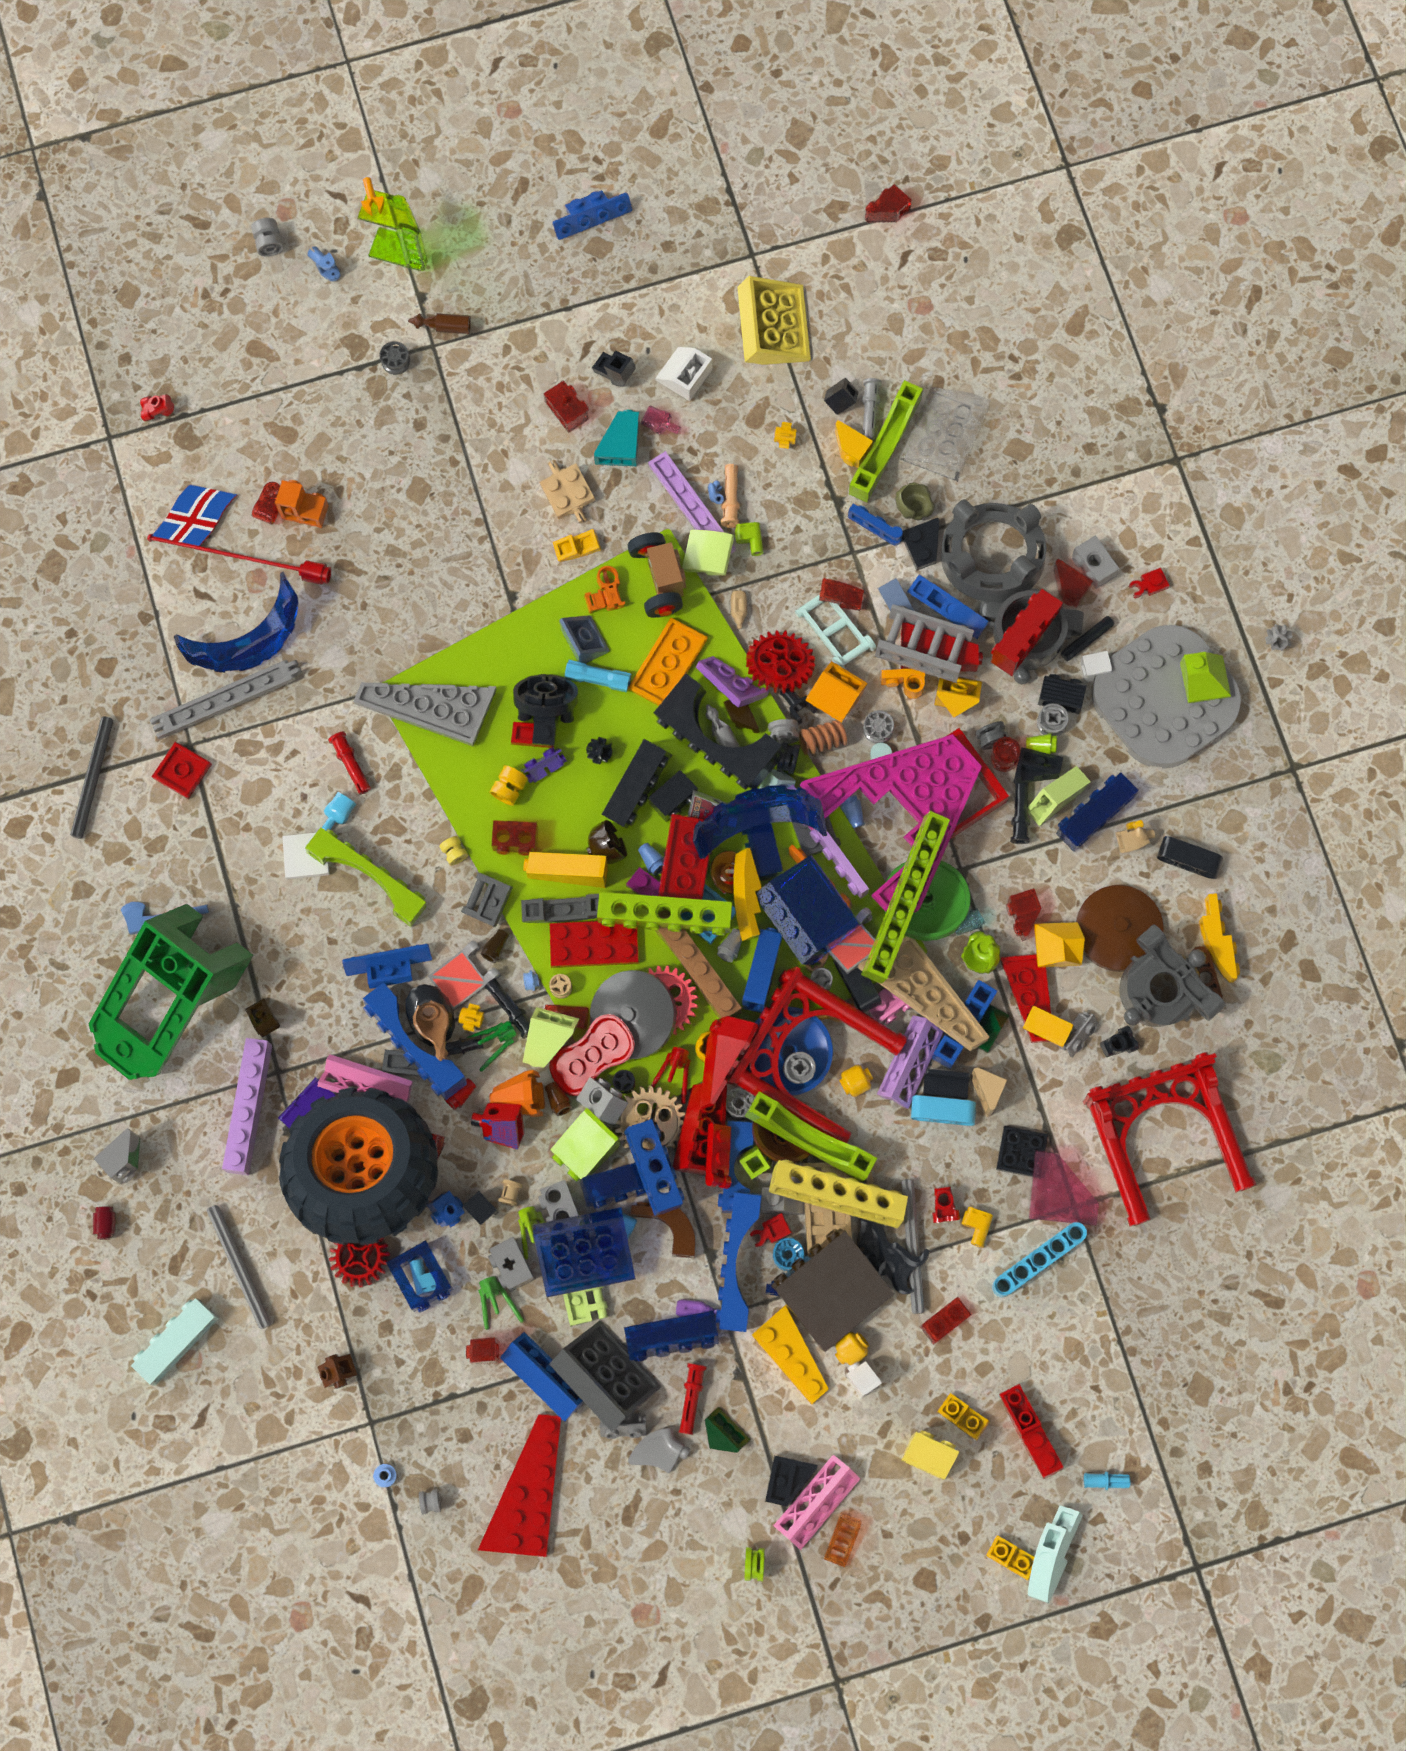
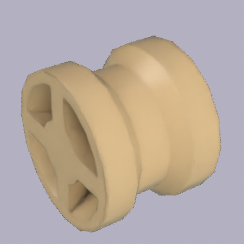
M557 974L550 979L549 988L553 996L564 999L571 994L572 984L569 977L564 974Z

